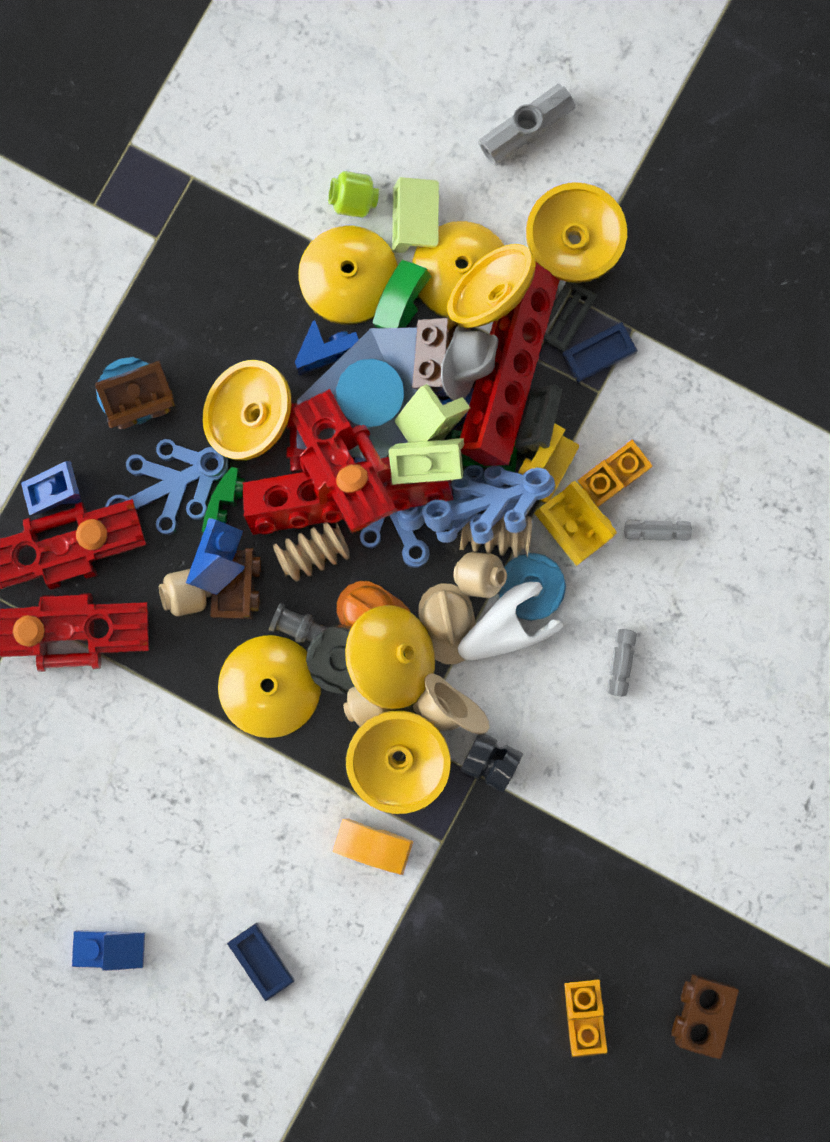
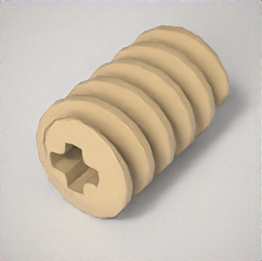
M503 516L492 527L493 538L489 542L484 543L486 553L491 554L495 545H498L501 556H504L507 549L512 547L515 558H518L522 549H525L526 556L528 557L532 533L531 517H525L527 526L523 531L512 533L506 529ZM469 521L462 528L459 549L464 550L469 541L471 542L473 552H477L481 544L474 542Z
M327 522L323 523V534H320L314 527L311 528L310 540L302 533H299L298 545H295L289 538L286 539V550L284 551L277 544L273 545L286 578L287 575H290L296 582L300 581L299 570L301 569L308 576H311L312 564H315L323 571L325 570L324 559L326 558L333 565H336L337 553H340L346 560L350 559L349 549L337 522L335 529Z

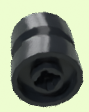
M478 734L460 771L475 779L484 777L487 785L503 793L512 779L523 753L508 745L499 747L495 738L487 734Z

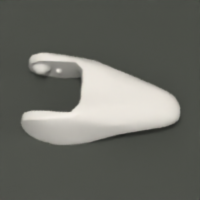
M527 582L514 586L507 591L461 640L458 646L460 656L465 660L495 657L534 646L557 633L564 625L561 620L549 621L546 626L530 636L523 629L516 615L517 605L540 594V591L543 589L541 583Z

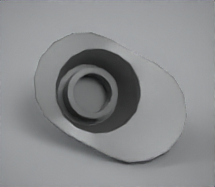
M460 326L456 327L441 368L442 385L446 395L451 400L461 397L465 398L475 380L485 377L493 371L499 341L497 336L487 335L481 331H471L469 328Z

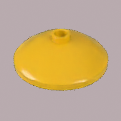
M566 183L544 193L532 207L526 225L527 246L534 255L535 262L550 271L557 279L567 282H587L606 274L620 259L627 240L626 219L619 204L606 191L587 183ZM577 235L580 238V242L573 244L569 241L568 237Z
M455 221L438 226V245L436 247L417 246L412 263L427 268L432 276L418 295L421 301L436 314L451 319L447 312V305L451 292L457 282L478 260L488 253L503 247V242L491 230L473 222ZM463 259L467 261L468 266L460 269L455 263Z
M339 226L321 233L306 248L299 266L300 288L308 305L321 317L338 324H359L374 318L382 293L398 264L390 246L376 233L358 226ZM345 264H351L354 267L351 273H344L341 269Z
M510 244L488 253L472 265L457 282L449 297L447 312L451 320L464 328L481 327L511 312L522 300L533 280L535 257L532 252L524 245Z
M247 360L237 363L223 372L212 385L203 409V428L206 438L213 449L233 460L253 459L268 451L282 435L290 416L291 394L286 379L275 367L258 360Z
M385 605L366 611L355 621L347 638L346 664L354 686L366 700L381 708L400 709L417 702L425 691L426 676L434 674L435 653L428 631L415 615L404 608Z
M272 635L255 637L239 645L226 659L219 676V698L228 718L244 732L263 738L282 737L301 728L315 712L321 694V687L314 682L307 666L306 656L308 652L290 639ZM266 679H271L274 682V688L270 692H264L262 689V682Z
M407 711L385 712L367 720L354 734L346 756L348 778L358 796L373 808L392 814L415 812L432 803L443 791L449 778L451 765L449 748L439 729L426 718ZM401 751L405 754L406 758L403 761H397L394 759L393 754Z

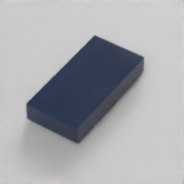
M620 322L563 352L562 356L576 382L579 384L636 354L638 350L625 326Z
M257 922L227 942L265 1002L295 982L294 977Z

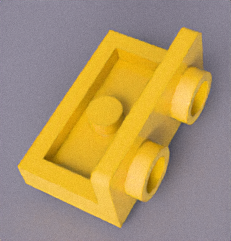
M554 424L549 448L543 449L539 445V450L533 460L526 458L518 474L524 475L526 471L533 468H543L549 472L554 478L555 489L548 497L540 499L544 503H547L553 496L579 449V444L563 436L566 429L557 424Z
M576 481L570 483L562 492L534 512L576 566L617 534L609 518L602 514L590 499L588 492L581 488Z

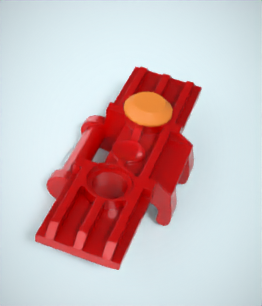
M330 389L291 408L290 417L307 447L300 455V465L305 475L311 477L315 487V494L322 505L328 503L327 494L331 492L352 533L397 511L383 486V483L391 478L390 467L382 462L369 438L370 431L367 426L358 425L352 428ZM332 428L336 430L334 436L329 439L323 440L318 438L324 429ZM356 446L359 447L367 461L360 466L355 464L349 453V450Z
M127 500L88 513L84 504L80 502L75 504V508L35 520H31V518L24 519V531L22 533L0 539V589L43 577L48 588L53 590L61 587L60 581L84 575L86 579L97 576L92 561L145 546L146 541L134 500ZM75 521L78 523L79 527L75 531L38 541L36 533ZM28 546L34 548L36 551L35 561L30 565H22L18 557L21 549Z
M84 593L69 596L43 595L40 597L39 606L0 609V657L36 656L38 672H45L47 668L92 666V669H101V653L149 651L148 603L95 605L91 604L93 602L92 594ZM97 619H104L109 625V631L103 638H96L94 636V621ZM73 640L88 642V653L47 654L48 643Z

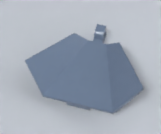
M370 328L297 400V405L328 389L331 390L337 401L336 387L341 374L349 365L359 360L377 359L388 363L397 371L403 382L404 399L401 409L391 421L381 426L367 427L370 431L369 438L380 458H385L389 454V449L395 444L408 443L396 425L395 419L418 391L412 388L417 328ZM346 417L352 428L358 426V424L353 423ZM332 428L324 429L318 438L323 440L329 439L334 436L336 430ZM297 430V448L306 449L307 447ZM358 446L349 450L351 457L365 459Z

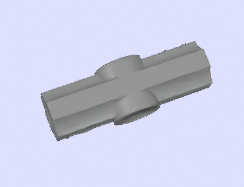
M558 83L530 104L519 106L512 117L478 140V144L488 161L496 166L525 144L535 142L539 138L540 133L575 109L576 105L571 94L565 86H561ZM530 120L534 123L535 127L524 129L519 125V122Z

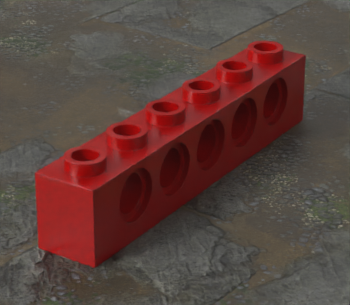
M535 262L533 280L522 300L511 312L492 324L490 335L497 336L499 340L495 355V367L490 374L476 380L469 405L470 409L467 412L460 438L464 439L461 453L483 466L509 465L549 317L556 298L560 280L537 262Z
M381 458L382 462L390 467V458ZM367 461L357 462L355 464L360 466L366 463ZM304 472L243 483L244 517L253 535L270 534L274 531L290 528L299 529L324 522L335 523L344 519L331 492L327 494L329 500L327 504L322 505L315 494L314 483L311 477H307ZM391 477L383 483L397 511L423 506L433 500H454L451 480L392 484Z

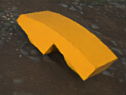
M632 439L577 481L588 492L595 505L599 507L654 466Z
M346 818L342 819L332 852L369 866L402 875L404 874L414 841L387 830H376Z
M600 980L565 983L572 1057L607 1054Z

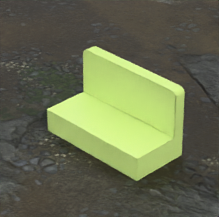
M400 177L393 187L392 251L405 253L410 246L436 247L438 245L439 182L437 180Z
M426 384L419 388L396 417L395 423L408 443L443 440L470 407L463 397L442 405L430 386Z
M464 439L395 444L389 449L392 484L462 479L461 448L464 446Z

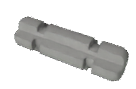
M628 520L624 526L626 539H639L643 537L644 540H671L674 537L676 540L687 541L691 538L692 527L689 521H677L676 524H673L672 521L645 520L644 523H640V520Z
M618 629L616 632L615 643H618V647H614L610 675H613L612 680L609 679L607 692L614 696H626L629 683L626 682V678H630L634 655L631 647L635 646L637 637L636 632L632 630Z

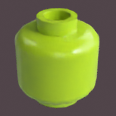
M343 171L339 173L337 178H332L329 186L328 203L333 205L337 214L363 218L367 216L370 208H376L379 199V189L374 188L370 175Z

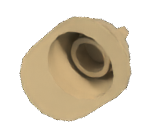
M453 584L435 585L429 588L420 600L419 619L430 635L435 660L444 664H458L465 661L458 652V646L464 636L476 625L472 603L469 596L463 594L458 586Z
M428 674L426 676V689L418 701L413 704V710L418 715L433 723L440 732L453 730L461 726L475 734L487 733L490 728L489 720L475 702L453 688L442 677L436 674Z

